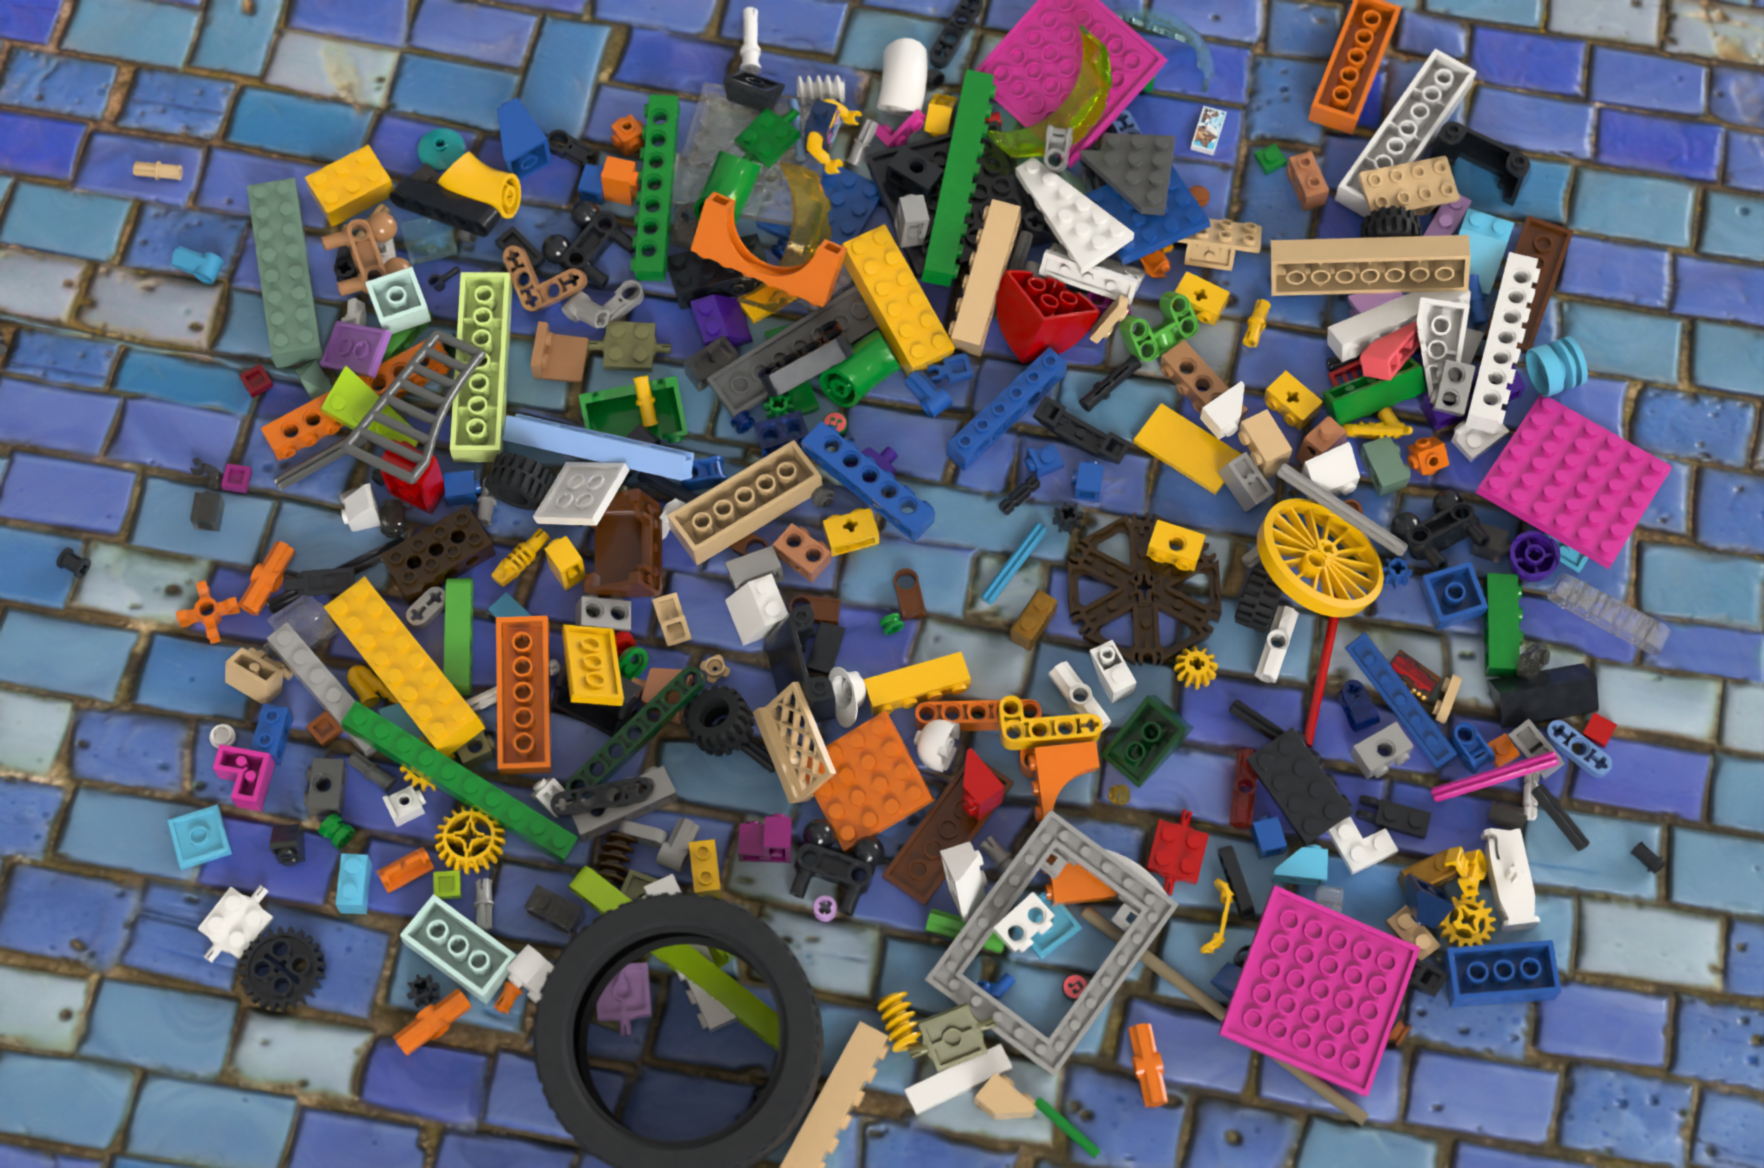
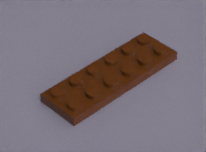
M1527 215L1514 253L1537 258L1536 268L1540 269L1537 283H1532L1531 288L1535 289L1532 303L1527 302L1526 308L1531 310L1528 322H1522L1521 328L1526 329L1523 342H1517L1516 346L1517 349H1521L1520 353L1526 354L1527 350L1532 349L1574 232ZM1494 306V308H1493V311H1492L1491 317H1490V319H1489L1487 328H1486L1485 333H1484V336H1483V338H1482L1483 340H1486V341H1487V337H1488V333H1489V329H1490V325H1491V321H1492V317H1493V313H1494L1495 306Z
M965 763L882 874L884 880L924 907L946 879L940 851L969 841L972 843L997 809L996 807L979 821L974 816L969 817L964 812L961 805L963 804L962 792ZM985 763L1004 785V799L1013 787L1014 781Z

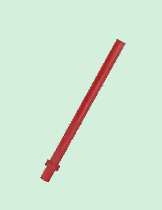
M1334 592V598L1339 599L1336 593ZM1329 616L1304 731V737L1307 741L1306 745L1312 747L1339 617Z

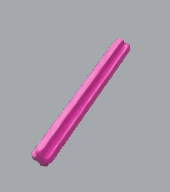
M1554 751L1434 787L1431 789L1432 796L1435 802H1440L1557 766L1559 761Z

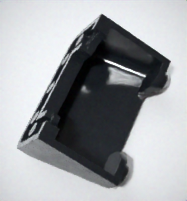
M1454 121L1447 122L1441 127L1429 158L1446 156L1452 166L1455 165L1458 158H1462L1501 177L1497 187L1502 188L1504 191L1502 201L1511 206H1514L1531 174L1530 160L1527 156Z
M810 603L795 607L766 637L765 645L777 695L792 682H799L815 723L836 718V700L833 686L829 679L823 676L812 678L808 676L802 652H806L805 645L807 640L815 637L813 628L814 613ZM792 693L790 705L795 706L796 698ZM789 711L788 722L791 724L793 723V711ZM802 715L800 727L805 726V720Z

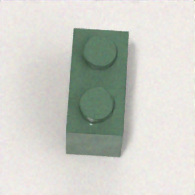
M1385 436L1362 444L1359 456L1379 497L1407 487L1411 472L1406 463L1403 464L1400 457V448L1396 442H1393L1391 437Z

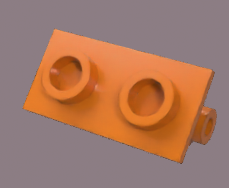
M1161 249L1139 258L1144 265L1145 272L1152 278L1167 277L1165 273L1171 269L1169 266L1170 261Z
M421 847L376 872L389 894L435 868L424 847Z

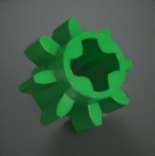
M768 395L769 403L763 404L764 411H768L767 420L773 419L777 424L783 420L789 421V413L794 412V405L790 404L791 396L779 395L777 397H770Z

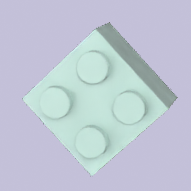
M412 267L365 282L381 329L388 330L394 334L431 321L428 307Z

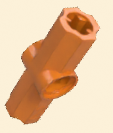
M275 541L263 563H258L250 577V585L238 603L240 608L253 616H259L270 595L276 593L281 587L284 579L283 573L296 553L293 548L282 541Z
M457 988L436 1005L431 1004L422 1009L416 1015L415 1020L394 1035L393 1039L405 1055L408 1056L428 1040H435L449 1029L450 1024L469 1011L472 1006L464 994Z
M1142 1023L1128 1028L1134 1055L1132 1056L1135 1077L1137 1080L1139 1079L1145 1108H1154L1168 1103L1162 1076L1164 1075L1160 1052L1156 1049L1151 1024Z

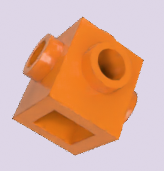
M632 114L625 118L617 119L611 125V141L617 149L619 148L625 157L645 146V140L642 139L643 123L640 120L636 121Z
M1435 436L1418 439L1414 444L1407 446L1409 453L1407 461L1410 468L1423 476L1432 475L1437 470L1450 465L1445 443Z

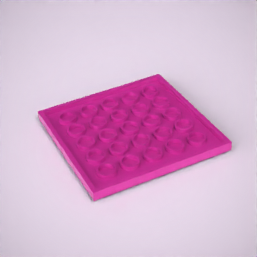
M1037 0L975 71L994 75L992 84L997 85L994 100L1045 146L1048 125H1053V128L1062 129L1073 127V138L1068 158V166L1072 168L1081 158L1080 151L1087 150L1094 144L1168 60L1100 0Z
M1541 393L1479 485L1476 493L1609 569L1672 466L1550 397L1543 398V393Z
M1274 885L1271 888L1218 1035L1358 1095L1368 1097L1420 947Z

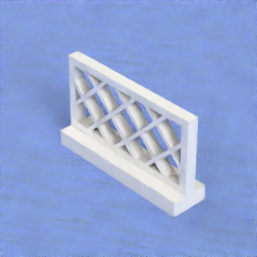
M1054 242L1051 248L1046 249L1038 274L1046 277L1050 276L1064 283L1114 300L1122 294L1128 298L1129 305H1131L1134 295L1146 274L1145 270L1128 264L1123 266L1119 261L1106 258L1080 275L1076 263L1067 255L1068 251L1063 244Z

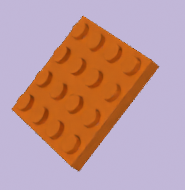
M883 711L825 746L836 774L813 794L827 821L834 827L836 838L844 852L851 851L854 843L861 837H874L935 801L888 712ZM808 756L807 768L809 769L812 767L813 759ZM820 761L818 773L823 774L826 771ZM806 774L805 779L809 785L810 775Z

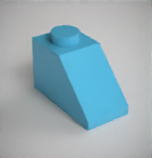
M1319 845L1301 847L1274 870L1271 882L1324 887L1327 881L1328 849H1322Z

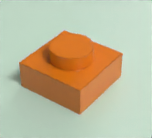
M1506 733L1487 743L1496 758L1493 762L1495 768L1506 765L1520 755Z

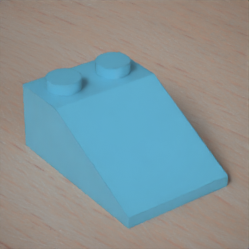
M1468 208L1459 235H1469L1471 255L1469 275H1479L1482 294L1489 297L1514 223Z

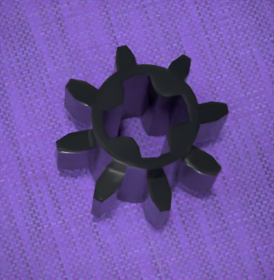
M1064 502L1061 509L1055 507L1054 514L1056 516L1053 517L1052 524H1058L1059 533L1065 531L1072 535V530L1075 528L1081 529L1082 523L1079 520L1083 519V512L1077 511V504L1072 506Z
M417 974V979L413 983H407L412 989L407 994L408 999L416 998L414 1004L417 1008L421 1003L429 1006L433 999L439 1000L435 990L439 989L440 985L438 982L431 984L432 976L430 974L426 978H421ZM427 987L429 991L422 992V994L420 995L418 992L419 989L424 990Z

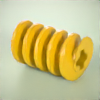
M907 992L892 993L877 1001V1003H880L877 1007L878 1012L884 1013L881 1016V1020L887 1023L885 1031L891 1033L888 1039L894 1043L892 1046L894 1052L906 1051L908 1048L915 1047L921 1043L917 1041V1038L922 1035L921 1031H913L918 1026V1021L910 1022L909 1020L915 1015V1012H906V1009L911 1006V1002L902 1001L908 995Z

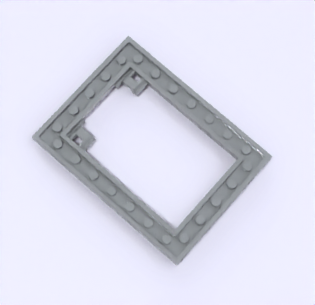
M1050 810L926 977L925 981L957 1005L968 1002L972 1014L978 1021L994 1016L997 1027H993L990 1030L1055 1077L1179 904ZM1050 854L1057 858L1052 866L1046 862ZM1069 862L1073 866L1076 864L1080 865L1119 894L1118 899L1123 902V905L1111 922L1125 931V934L1051 1036L1047 1038L965 977L963 973L992 935V929L1006 916L1039 869L1055 880ZM1129 913L1136 917L1132 924L1125 920Z

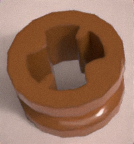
M1400 1019L1390 1033L1388 1040H1395L1396 1045L1399 1046L1411 1026L1403 1025V1021Z

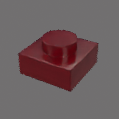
M261 364L239 375L240 380L252 398L273 387L272 381Z

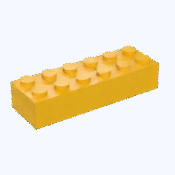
M881 225L842 243V246L847 248L843 264L907 378L915 370L921 369L925 371L927 366L937 365L943 362V358L952 356L955 350L953 343L886 225Z

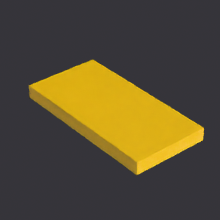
M1162 403L1133 440L1134 444L1214 495L1219 492L1225 483L1217 471L1241 455L1240 452L1218 440Z
M563 625L562 639L571 702L622 706L624 697L614 629Z

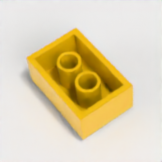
M369 145L305 177L309 192L331 227L388 199L389 194L393 190L391 179Z

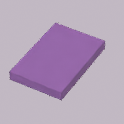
M336 321L319 366L342 372L346 365L356 375L375 379L392 333L385 329Z

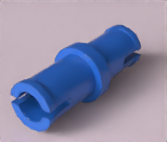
M1469 275L1468 290L1471 292L1470 308L1473 324H1485L1489 322L1484 303L1486 296L1482 294L1479 275Z

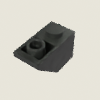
M300 824L273 826L270 850L279 864L295 866L298 862L305 861L304 831Z

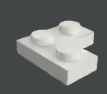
M1351 817L1342 820L1327 831L1351 875L1397 854L1399 851L1386 828L1363 839Z

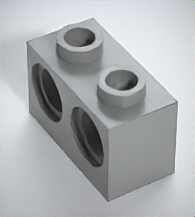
M909 194L899 197L894 219L899 248L923 245L929 224L924 195L915 196Z
M1447 359L1442 365L1438 364L1435 379L1439 380L1437 389H1432L1429 403L1433 404L1432 410L1460 417L1463 416L1476 366ZM1450 369H1455L1460 373V380L1458 382H1453L1448 378V371ZM1449 393L1453 395L1455 399L1453 406H1447L1443 403V394Z
M594 594L581 596L575 605V626L614 629V635L621 631L630 632L631 601H625L621 597L599 598V596ZM586 610L593 611L596 617H590ZM611 612L617 613L620 620L614 619Z
M1527 719L1508 734L1526 759L1551 751L1556 753L1559 764L1538 771L1544 780L1565 764L1561 756L1530 719Z

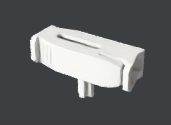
M1489 828L1484 830L1481 834V840L1487 841L1484 853L1487 861V874L1494 906L1502 921L1500 926L1501 932L1537 927L1540 919L1534 916L1535 892L1521 829L1509 831Z

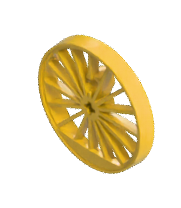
M1302 498L1281 501L1271 508L1258 529L1257 548L1264 568L1285 594L1305 608L1326 616L1349 617L1363 611L1380 594L1384 580L1383 568L1379 555L1371 541L1363 532L1316 501ZM1297 513L1304 515L1307 529ZM1285 514L1292 525H1290L1281 515ZM1273 523H1274L1281 531H1279V530L1273 528ZM1316 523H1317L1319 526L1322 527V532H1321V537H1320V539H1319V535H1318ZM1328 533L1336 539L1333 543L1327 540ZM1274 540H1276L1277 542H1279V543H1281V544H1283V545L1275 544ZM1340 543L1345 549L1338 550L1336 545ZM1280 555H1282V556H1287V557H1292V558H1296V559H1291V560H1285V561H1283V559H1282V557H1281ZM1353 556L1357 561L1344 558ZM1297 567L1300 574L1296 576L1290 568ZM1355 571L1367 573L1369 575V579ZM1303 576L1311 579L1310 586L1301 580ZM1319 578L1323 593L1316 590ZM1357 585L1368 590V594H1365ZM1332 588L1339 599L1334 598ZM1347 591L1355 598V600L1351 599Z

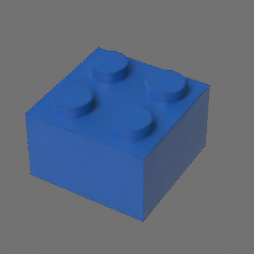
M1471 561L1423 575L1419 586L1436 631L1485 615L1488 605Z

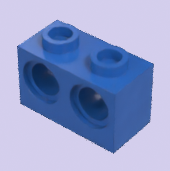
M263 703L250 749L270 753L275 765L279 766L282 763L294 719L288 707Z

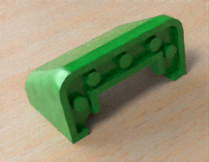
M677 376L649 381L652 397H655L656 401L653 403L658 424L647 426L646 428L659 439L668 438L669 443L683 441V435H688ZM635 384L579 394L585 429L626 438L634 428L643 424L639 405L637 406L635 400H638Z

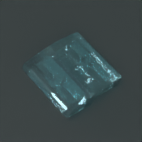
M427 217L400 224L411 266L458 254L450 225Z

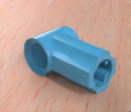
M180 246L175 249L171 264L174 268L194 274L198 280L206 284H213L224 265V261L213 253L205 252L201 254Z

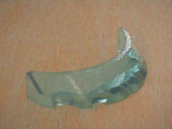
M1132 6L1111 10L1122 20L1192 45L1197 52L1196 64L1200 70L1204 71L1205 75L1202 92H1207L1215 75L1214 62L1207 44L1192 26L1173 14L1150 7Z

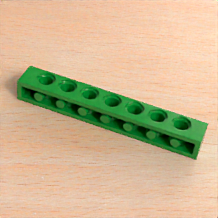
M649 95V104L644 105V118H647V125L642 127V139L645 140V147H641L640 160L644 162L643 169H639L638 181L642 185L641 191H637L636 203L640 205L639 213H635L634 219L635 227H638L637 235H633V249H636V255L631 257V272H635L636 280L666 282L680 115L678 96ZM659 120H665L663 124H656ZM656 142H664L660 146L654 145ZM656 163L662 164V165H661L660 167H658V168H653V167H652V166H653L654 164H656ZM654 185H659V186H660V187H659L658 189H656V190H651V189H650V188H651L652 186H654ZM652 207L658 208L655 212L648 211ZM650 229H655V230H657V231H656L655 233H653V234H647V233H646V232H647L648 230H650ZM648 251L655 252L652 256L644 255Z

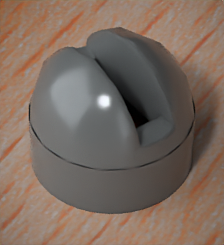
M461 229L458 230V237L461 241L468 244L476 242L478 235Z

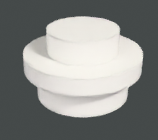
M227 724L217 725L210 732V742L217 749L219 744L232 746L236 740V733Z

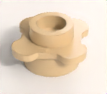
M721 655L710 657L700 665V669L706 673L709 683H716L717 679L727 677L730 674V669L725 666Z

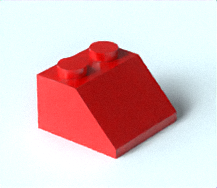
M969 748L966 753L962 792L963 804L961 807L969 817L974 816L979 821L1002 803L1004 785L973 749Z

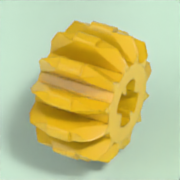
M1196 645L1193 646L1192 652L1185 648L1182 652L1183 655H1177L1176 657L1178 664L1174 666V671L1179 673L1177 675L1178 681L1186 680V688L1191 683L1194 684L1196 690L1199 689L1200 683L1207 687L1210 683L1209 680L1216 678L1214 671L1217 670L1218 664L1213 662L1215 659L1214 654L1206 655V647L1201 652L1198 651ZM1192 665H1197V669L1200 670H1195V667Z

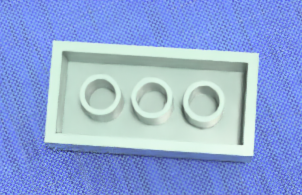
M434 894L400 934L403 943L486 1005L508 979L507 977L510 974L506 967L517 957L515 953Z

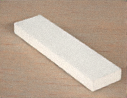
M996 1045L988 1049V1053L950 1067L905 1089L904 1092L915 1114H921L987 1082L995 1072L1000 1076L1012 1070L1013 1067L1002 1045Z

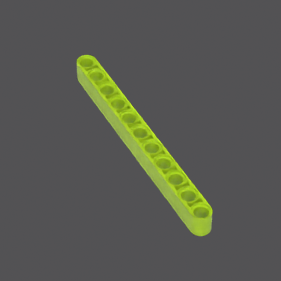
M584 866L568 885V888L601 915L609 909L615 910L619 908V904L632 901L588 866ZM690 945L668 946L650 952L677 973V969L684 974L689 981H692L693 984L702 988L710 997H713V1000L724 1005L731 1013L735 1014L734 1016L738 1017L736 1018L737 1021L778 1052L780 1029L777 1012Z

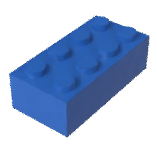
M1553 940L1447 948L1442 955L1444 972L1449 974L1446 979V987L1450 1008L1555 1000L1561 993Z

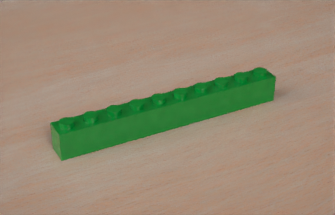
M966 69L921 281L950 287L952 278L957 279L960 265L955 264L956 258H961L964 244L960 243V238L966 237L968 224L964 223L965 217H970L972 203H968L969 197L974 198L976 183H972L973 177L978 178L981 164L976 163L977 157L982 158L985 145L980 143L981 137L986 138L989 124L984 122L985 118L990 119L993 105L988 104L989 98L994 99L997 85L992 84L994 78L992 74Z
M355 701L341 721L342 729L468 807H473L476 812L480 811L483 815H487L491 821L495 820L499 826L564 865L578 842L577 836L361 703Z

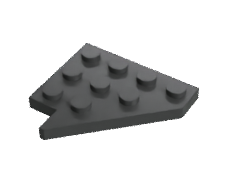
M1104 133L1101 151H1080L1081 160L1140 214L1165 215L1174 156L1175 136Z

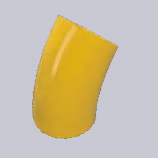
M470 151L461 156L437 182L445 190L494 207L500 213L501 218H513L520 206L521 186L517 176L513 173L496 170L484 164Z

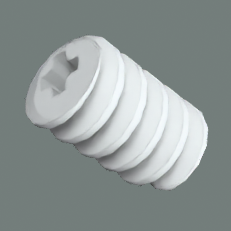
M817 75L815 82H812L811 77L807 76L805 83H803L801 76H798V101L801 99L803 106H806L808 99L811 100L812 105L818 99L820 101L823 99H833L835 101L839 99L840 103L844 105L845 82L844 80L841 82L839 75L835 76L834 82L831 81L829 75H826L825 81L822 82L820 75Z

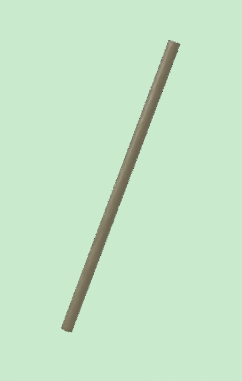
M1089 906L1081 914L1083 919L1115 943H1118L1125 934ZM1146 949L1139 959L1142 963L1221 1022L1223 1021L1227 1010L1224 1006ZM1271 1058L1362 1126L1368 1118L1369 1114L1322 1079Z

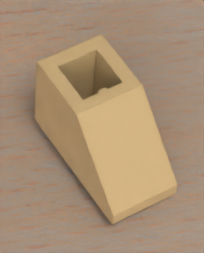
M996 1072L974 1097V1103L994 1120L1033 1117L1037 1109L1034 1105L1036 1102L1030 1095L1025 1092L1019 1093L1014 1088L1015 1084L1007 1076L1002 1075L1000 1077Z

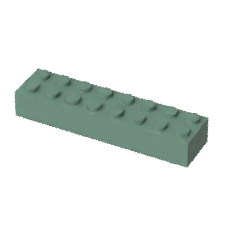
M295 177L248 185L247 191L270 352L276 368L309 363L315 359L320 361L324 351L300 191Z

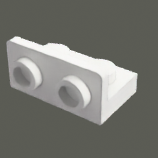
M1464 420L1454 428L1455 433L1451 442L1472 462L1509 434V430L1503 424H1497L1494 434L1465 427L1466 421Z

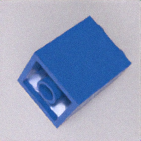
M515 98L511 101H506L497 108L506 171L515 174L520 182L551 164L548 139L520 100Z

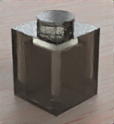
M214 491L195 492L190 517L195 530L220 532L225 507L220 494Z
M1480 523L1479 526L1490 536L1491 541L1483 549H1479L1473 542L1470 554L1499 563L1502 555L1507 556L1511 546V542L1507 541L1509 531Z

